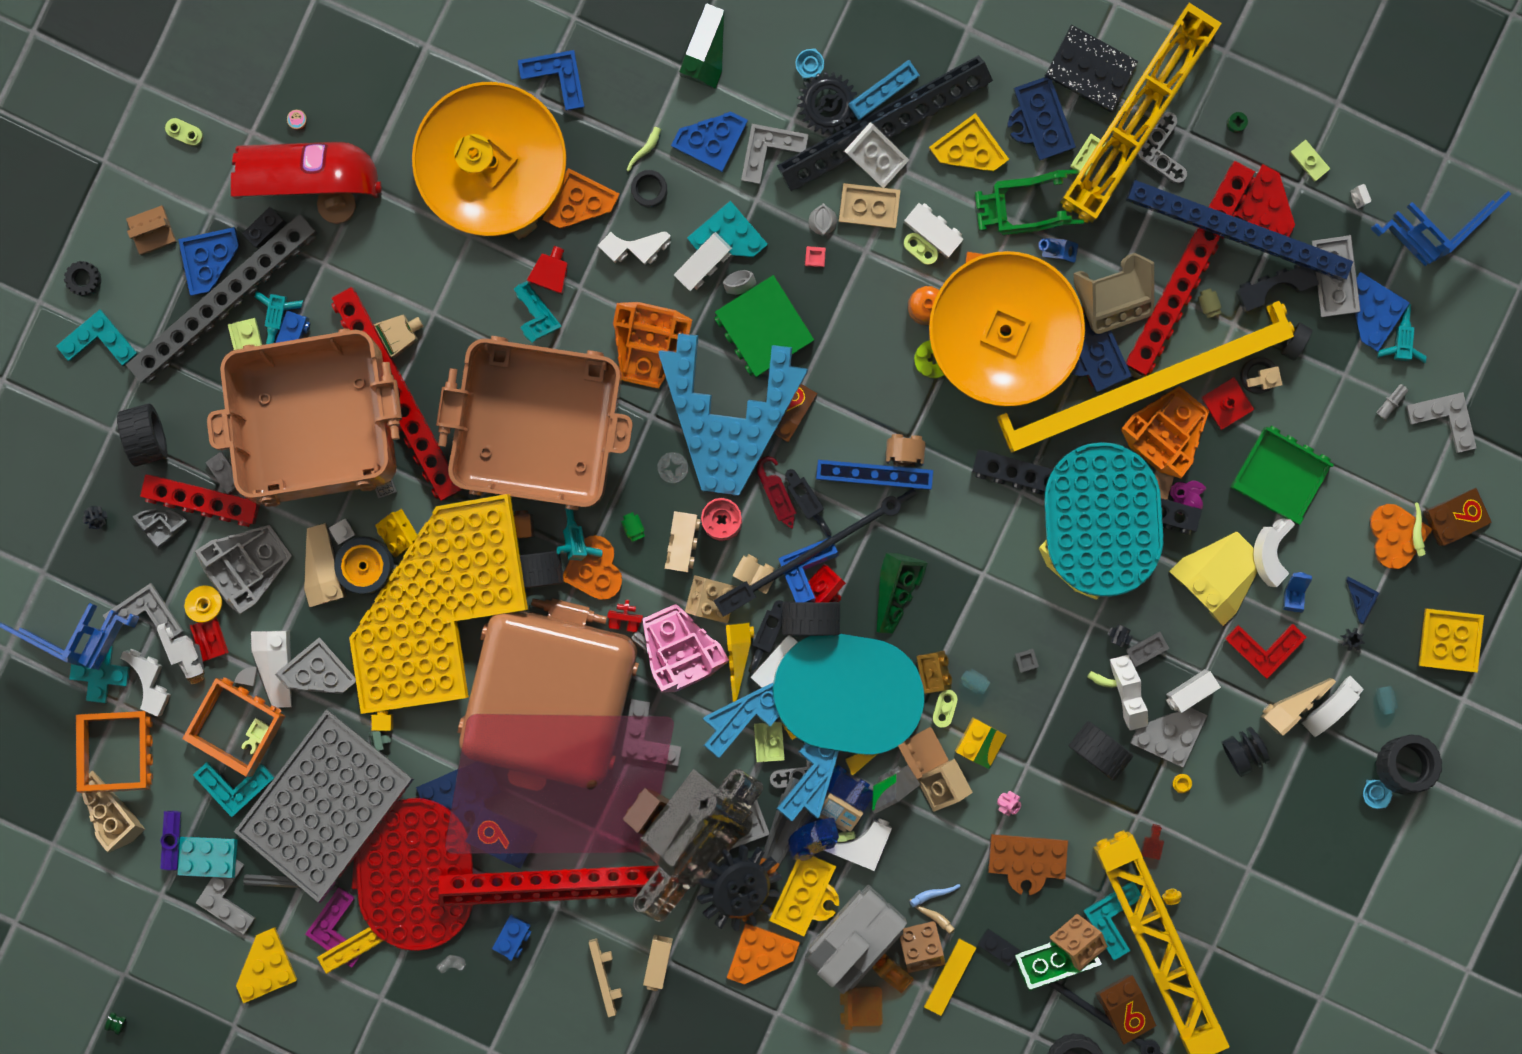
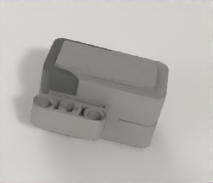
M867 885L862 891L858 890L809 944L805 960L818 971L817 975L829 986H834L844 994L849 988L852 990L903 934V928L906 926L907 920L870 885Z

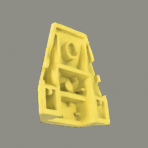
M1235 532L1183 557L1169 572L1224 626L1237 613L1257 574L1254 563V548L1238 532Z

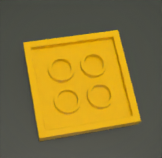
M1425 609L1419 666L1478 673L1484 615Z

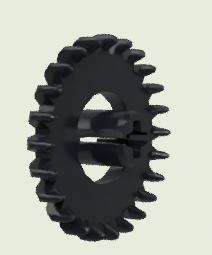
M825 71L823 78L817 73V80L810 77L811 84L808 82L803 83L807 89L799 90L804 95L797 97V99L802 101L797 107L803 108L798 113L799 115H805L802 122L809 120L807 128L814 125V132L821 128V135H824L826 130H828L829 135H832L833 129L837 133L840 131V127L842 129L847 127L846 123L852 124L850 117L856 118L848 104L854 100L857 92H851L854 85L847 86L849 80L842 81V75L836 78L835 72H832L829 77ZM831 89L836 92L835 95L827 94L822 96L817 102L818 107H815V99L820 91ZM838 96V98L830 102L828 107H823L826 101H830ZM841 99L842 106L836 116L824 117L820 114L821 112L828 113L835 110L838 105L837 101Z

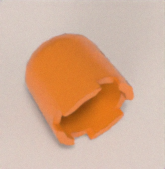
M924 286L911 294L908 300V311L910 317L916 323L929 325L931 310L939 289L933 286Z

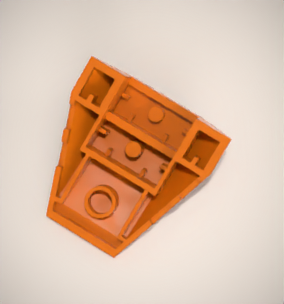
M617 303L613 325L622 381L659 389L666 377L659 357V351L676 352L678 334H690L692 319L676 310L645 303Z
M1179 386L1157 401L1134 413L1121 430L1129 447L1157 471L1182 478L1193 464V457L1196 448H1198V441L1203 432L1209 410Z

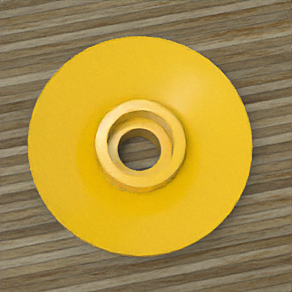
M203 585L196 587L185 599V612L195 622L204 623L211 621L221 610L222 598L220 593L211 586ZM207 603L208 606L203 609V605Z

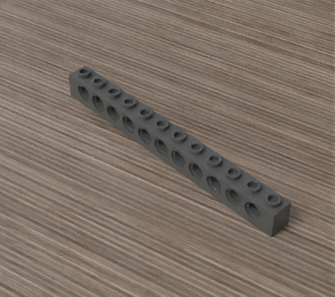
M299 214L127 363L126 366L141 383L152 382L157 377L156 373L160 370H166L171 365V360L175 357H181L186 352V347L196 344L200 340L199 336L201 334L211 331L215 327L214 323L220 319L221 321L229 315L228 311L232 307L237 308L244 301L243 298L247 294L252 295L256 292L257 286L262 281L264 283L273 276L272 273L276 269H282L287 264L286 261L291 256L293 258L302 251L300 248L305 244H311L316 239L315 235L318 233ZM294 233H299V241L292 242L291 236ZM284 245L286 248L285 253L278 255L277 248ZM270 258V266L264 268L262 265L263 260ZM255 270L256 278L249 280L248 273ZM236 283H241L242 290L238 293H235L233 289L234 285ZM226 295L228 299L227 303L225 305H220V297ZM208 308L213 310V315L210 318L205 317V311ZM196 320L199 326L196 330L192 331L190 324ZM179 333L184 335V340L181 343L176 341V336ZM167 345L170 351L168 355L163 356L161 350ZM150 358L155 360L153 368H148L147 361Z

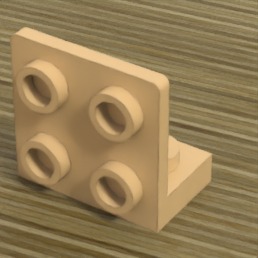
M694 575L685 612L728 623L730 613L722 617L713 600L734 589L736 586Z

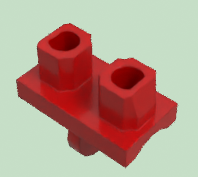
M625 600V605L617 604V609L624 610V612L609 610L607 614L609 628L620 629L621 620L628 621L627 631L637 632L643 615L628 613V611L636 612V607L629 606L630 600Z

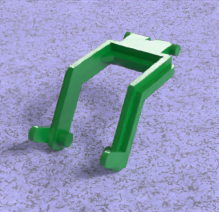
M1057 170L1031 178L997 181L993 186V194L983 195L982 191L975 192L976 208L984 209V213H977L979 230H987V225L997 224L999 233L1010 235L1043 231L1063 225L1084 224V219L1072 220V216H1067L1066 211H1058L1056 218L1037 223L1012 225L1007 221L1004 195L1008 189L1039 186L1053 182L1054 185H1062L1063 179L1067 178V175L1079 174V171Z

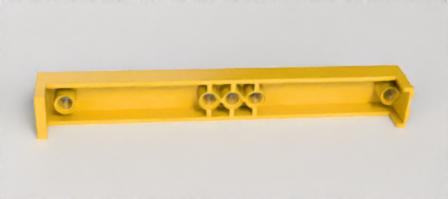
M1277 301L1266 307L1272 321L1270 326L1017 430L1013 429L1007 413L998 416V422L1011 453L1294 337V327L1285 316L1287 315L1285 305Z

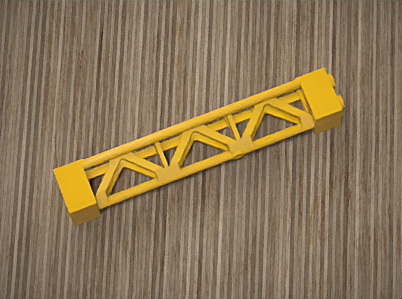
M1188 3L1084 167L1060 201L1063 204L1062 208L1070 213L1072 211L1079 214L1078 218L1084 219L1086 223L1089 221L1092 223L1097 218L1222 24L1221 22L1193 4ZM1176 32L1179 33V34L1172 40V38L1174 37V35L1176 34ZM1178 43V48L1157 79L1155 76L1166 55ZM1196 46H1199V49L1197 50L1196 54L1194 55V57H1192ZM1185 49H1188L1189 51L1183 66L1168 84H1165L1164 82ZM1145 80H1146V85H1145V86L1142 88V90L1138 93V91L1140 90L1141 86L1143 85V83H1144ZM1177 81L1176 85L1171 90V86ZM1145 94L1146 97L1136 111L1135 115L1127 125L1126 129L1123 130L1122 128L1133 106ZM1168 95L1167 99L1159 109L1163 96ZM1156 101L1149 119L1134 136L1131 135L1151 102ZM1145 131V133H1144L1143 136L1141 137L1140 141L1137 142L1136 140H1137V139L1141 136V134ZM1112 133L1113 137H1111V139L1105 144V142ZM1112 146L1113 149L1093 180L1090 181L1089 179L1099 159ZM1135 147L1126 161L1130 148ZM1119 152H1122L1123 154L1117 169L1101 187H1098ZM1089 169V171H1088L1086 177L1084 178L1083 182H1081L1082 178L1084 177V175L1086 174L1087 170ZM1113 181V183L1111 184V186L1109 187V189L1107 190V192L1105 193V195H1104V196L1101 195V194L1104 192V190H1105V189L1110 185V183Z
M1122 830L1114 834V838L1110 840L1105 838L1096 843L1097 846L1093 848L1103 869L1107 873L1177 1026L1187 1053L1216 1054L1229 1048L1230 1046L1133 835ZM1134 861L1140 875L1137 876L1118 867ZM1118 876L1143 886L1134 913L1117 879ZM1149 898H1151L1156 911L1143 916ZM1160 918L1165 932L1144 924ZM1142 933L1168 942L1159 969ZM1176 954L1181 967L1169 972ZM1186 974L1191 987L1183 986L1171 980ZM1168 989L1194 998L1185 1025ZM1202 1010L1207 1023L1195 1028Z

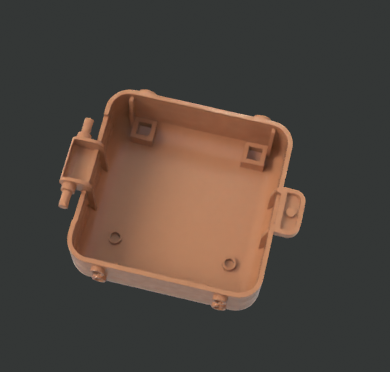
M340 329L338 333L260 346L245 345L243 349L233 350L224 357L220 371L225 409L211 412L207 418V426L211 446L217 450L230 449L234 485L240 494L253 503L265 505L266 507H276L280 505V502L358 489L361 491H372L376 489V486L385 485L392 480L397 468L393 440L400 439L398 426L400 425L399 421L402 420L397 380H394L393 375H391L390 362H383L379 346L368 334L360 330Z
M491 336V339H479L473 342L466 352L461 390L457 389V369H450L448 382H446L445 387H442L436 423V426H439L438 432H440L438 446L446 447L448 433L450 434L451 428L455 429L448 468L452 482L462 489L470 490L469 494L483 496V492L500 495L510 494L513 497L565 504V508L578 510L579 507H592L598 504L605 494L611 452L625 453L629 449L633 422L631 418L627 415L617 414L622 383V373L618 365L610 358L604 357L602 352L587 350V354L558 350L508 342L507 338Z
M552 598V601L532 599L531 606L543 608V611L549 612L548 616L526 610L493 615L483 627L481 640H484L466 714L461 718L457 733L461 734L459 739L461 751L471 760L509 769L508 779L515 786L537 791L545 786L547 779L582 788L598 786L605 779L608 769H612L616 756L612 754L632 675L636 676L639 663H636L637 648L635 643L626 635L586 626V622L592 623V621L606 624L607 620L606 616L594 614V611H590V607Z

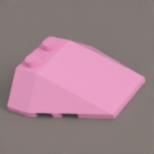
M677 604L642 619L652 677L661 693L677 692L711 676L729 662L721 645L708 636L703 628L701 629L696 625L693 619Z

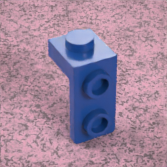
M1303 572L1293 573L1285 588L1283 610L1303 613L1305 592L1312 581L1311 575Z

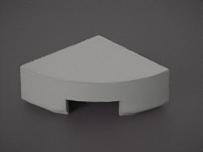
M249 667L242 670L234 682L254 686L258 667Z

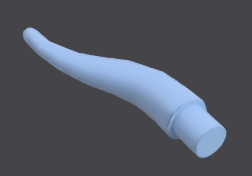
M960 884L946 889L924 891L910 900V904L912 907L921 905L929 899L955 891L960 888Z

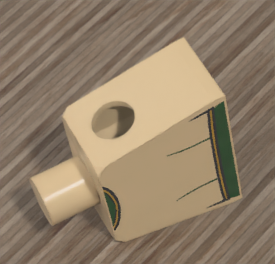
M405 315L374 324L392 358L397 357L415 343L418 338L414 332L424 327L419 317L408 321Z

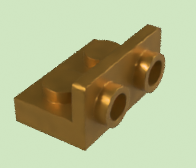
M945 651L917 656L924 694L952 688V676L948 670L949 660L947 655H945Z

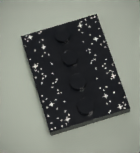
M1071 24L1044 76L1103 109L1112 112L1138 61Z

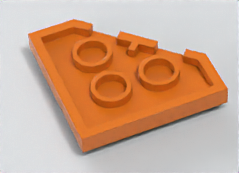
M568 168L560 191L542 220L561 229L612 212L620 194Z
M745 923L727 978L746 984L794 961L800 942Z

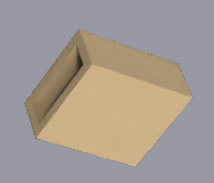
M654 934L643 983L644 986H647L648 990L658 991V988H663L673 938Z

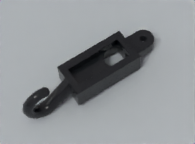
M793 469L787 470L785 476L790 483L788 489L808 520L813 517L824 535L831 537L832 532L820 514L824 508L804 477L800 479ZM798 485L806 487V493L803 496H799L795 492Z
M782 600L775 601L771 611H766L752 644L757 649L748 671L750 674L756 671L764 651L770 653L782 625ZM774 617L777 619L778 624L775 628L767 626L768 618Z

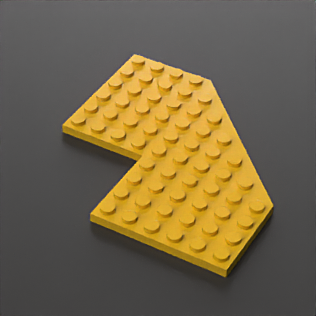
M510 494L435 507L432 516L424 524L418 533V537L404 554L403 560L399 566H396L389 577V581L375 598L374 604L370 610H367L360 621V625L349 638L361 714L469 698L457 621L528 610Z

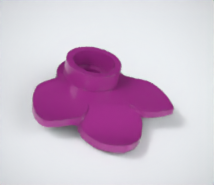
M1190 481L1186 484L1184 482H1177L1171 487L1170 494L1174 499L1173 502L1203 509V502L1199 495L1206 490V487L1198 481ZM1183 489V494L1178 495V490Z

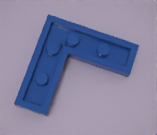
M574 50L518 60L521 80L559 74L565 110L585 108Z
M825 540L778 558L781 567ZM835 544L785 573L796 602H816L804 570L839 556Z

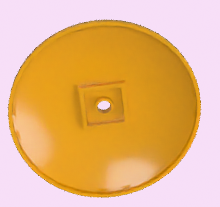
M473 83L462 86L445 95L436 102L423 118L413 144V174L419 192L426 204L440 219L450 226L463 232L480 236L506 235L521 230L535 222L549 209L556 199L566 170L565 142L558 123L551 112L532 94L505 83ZM470 134H478L485 137L493 148V157L496 158V164L489 166L482 173L473 174L462 170L454 156L455 146L461 138ZM477 149L468 153L471 155V159L479 156Z
M1010 251L994 252L979 256L968 261L953 272L940 288L935 298L929 322L931 348L936 362L946 378L967 396L995 406L1024 405L1037 401L1053 392L1067 379L1074 369L1082 351L1085 334L1083 310L1078 296L1068 280L1049 263L1029 254ZM1002 326H1008L1011 329L1009 336H1003L1000 333Z

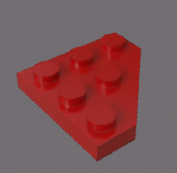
M1262 164L1252 186L1246 193L1244 201L1237 209L1236 217L1289 237L1295 223L1280 173Z

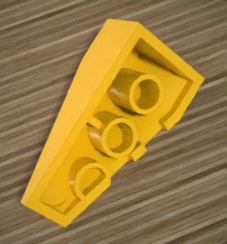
M750 623L726 625L733 702L738 698L751 638H754V626L750 627Z

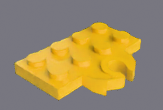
M801 850L769 921L805 936L812 919L825 921L832 917L836 912L824 909L823 904L826 900H831L836 906H839L838 893L834 887L828 884L836 866Z

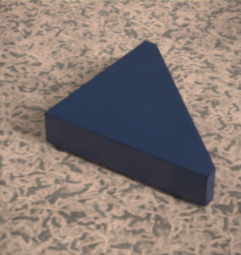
M1347 576L1346 582L1359 623L1364 624L1379 592Z

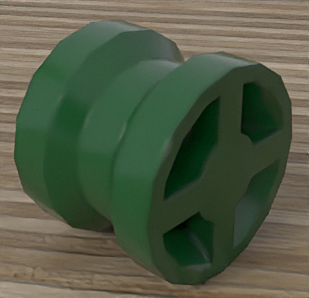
M1242 112L1233 113L1227 120V128L1233 133L1243 131L1248 125V118Z
M111 1012L104 1030H112L116 1035H120L127 1017H119L116 1013Z

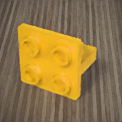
M402 509L390 513L375 525L378 534L383 538L393 557H397L408 550L418 537Z

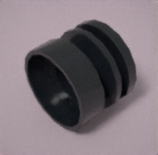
M1251 726L1246 728L1248 737L1243 731L1239 732L1240 742L1234 736L1221 742L1229 761L1240 777L1252 772L1250 762L1253 761L1258 768L1262 767L1259 758H1261L1264 764L1270 762L1267 748L1262 738Z

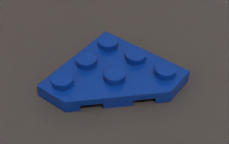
M728 112L718 117L679 128L671 147L723 172L748 120L733 112Z
M235 227L178 239L190 296L209 293L240 247Z
M1360 272L1357 276V286L1361 312L1355 313L1361 342L1378 352L1410 302Z

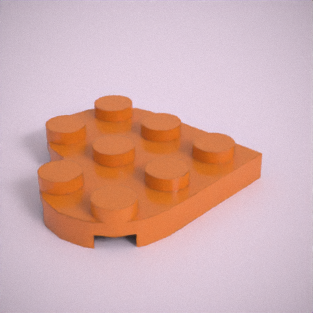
M1385 504L1377 507L1370 517V527L1372 534L1377 538L1374 548L1378 562L1387 568L1400 569L1406 566L1417 552L1413 544V529L1416 517L1395 504ZM1422 522L1421 531L1424 542L1432 528Z
M598 535L589 536L584 539L585 546L601 549L603 552L602 557L587 554L582 561L570 560L563 572L564 582L594 598L610 599L618 593L622 585V574L612 564L615 557L614 547L604 537Z

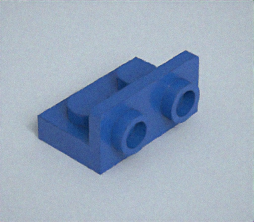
M286 311L276 343L302 339L304 333H308L310 329V318Z
M510 915L492 949L508 957L510 961H512L513 957L518 958L523 949L519 947L523 940L527 941L532 932L529 930L531 925Z

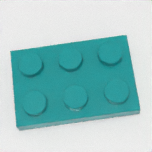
M180 837L178 875L235 878L237 839Z

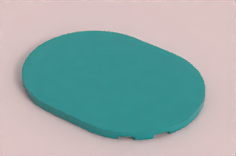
M1113 443L1087 444L1064 456L1050 474L1044 495L1047 549L1054 568L1069 585L1093 596H1117L1137 588L1153 573L1163 549L1161 494L1155 474L1138 454Z
M846 634L809 636L791 647L781 659L773 680V700L784 726L806 744L824 749L871 755L883 753L897 747L913 733L923 712L924 688L920 674L910 658L900 649L887 642Z

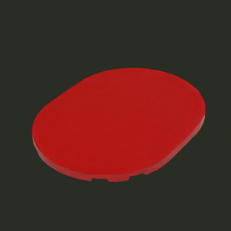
M423 798L398 800L356 856L358 900L364 920L380 939L404 950H428L444 944L463 928L473 906H440L439 876L473 874L471 844L465 841L468 833L464 825L452 811L435 801Z

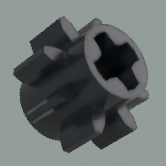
M91 506L84 510L83 522L88 524L89 529H99L106 525L105 519L107 514L106 511H102L101 506Z
M1119 624L1116 628L1111 627L1108 634L1112 637L1110 642L1122 648L1125 643L1129 645L1133 636L1129 635L1131 630Z
M1354 628L1353 632L1346 629V634L1340 635L1341 638H1344L1341 646L1347 645V651H1351L1352 647L1359 651V645L1365 644L1361 638L1364 636V633L1358 634V628ZM1354 636L1356 642L1351 643L1349 637Z

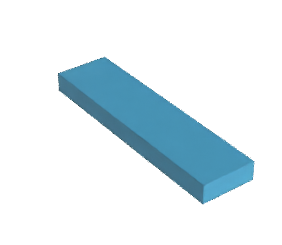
M907 60L848 105L857 119L860 120L920 75L911 61Z

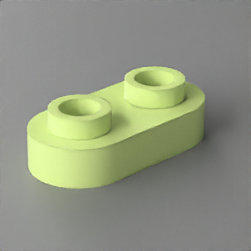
M177 118L170 119L166 123L165 130L174 139L190 146H197L203 141L202 131L189 123ZM173 125L178 126L176 131H172ZM194 132L195 137L193 139H190V133Z
M910 233L905 237V249L925 265H931L937 260V249L917 233ZM911 240H915L917 242V245L915 247H912L910 245ZM926 252L931 253L932 257L930 259L925 258L924 254Z
M944 690L938 696L933 713V722L938 727H947L952 721L958 700L957 695L952 690ZM947 695L951 697V701L948 703L944 701V697ZM940 714H944L946 716L944 721L939 720L938 717Z

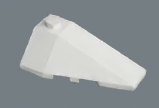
M290 631L251 632L252 653L271 705L278 708L292 707L291 689H287L275 675L291 661Z

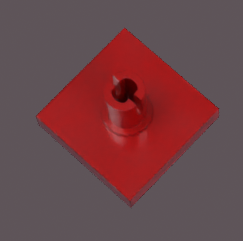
M1235 377L1201 397L1220 430L1254 410Z
M824 564L809 580V585L816 602H840L841 596L838 594V591L846 582Z

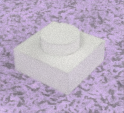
M346 518L329 527L338 545L356 535Z

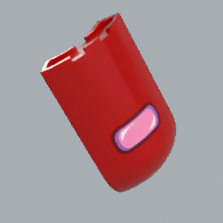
M321 142L242 145L235 148L238 153H233L232 165H235V172H231V197L234 199H241L242 196L361 193L379 198V193H382L381 181L378 182V173L373 160L364 150L350 143Z

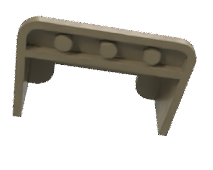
M1133 253L1122 259L1121 272L1094 281L1089 279V275L1084 271L1074 273V286L1093 332L1100 334L1147 318L1154 311L1153 261Z

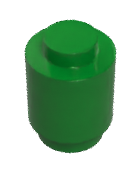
M631 512L622 516L624 520L620 522L627 538H630L631 542L645 536V529L638 514L634 515Z

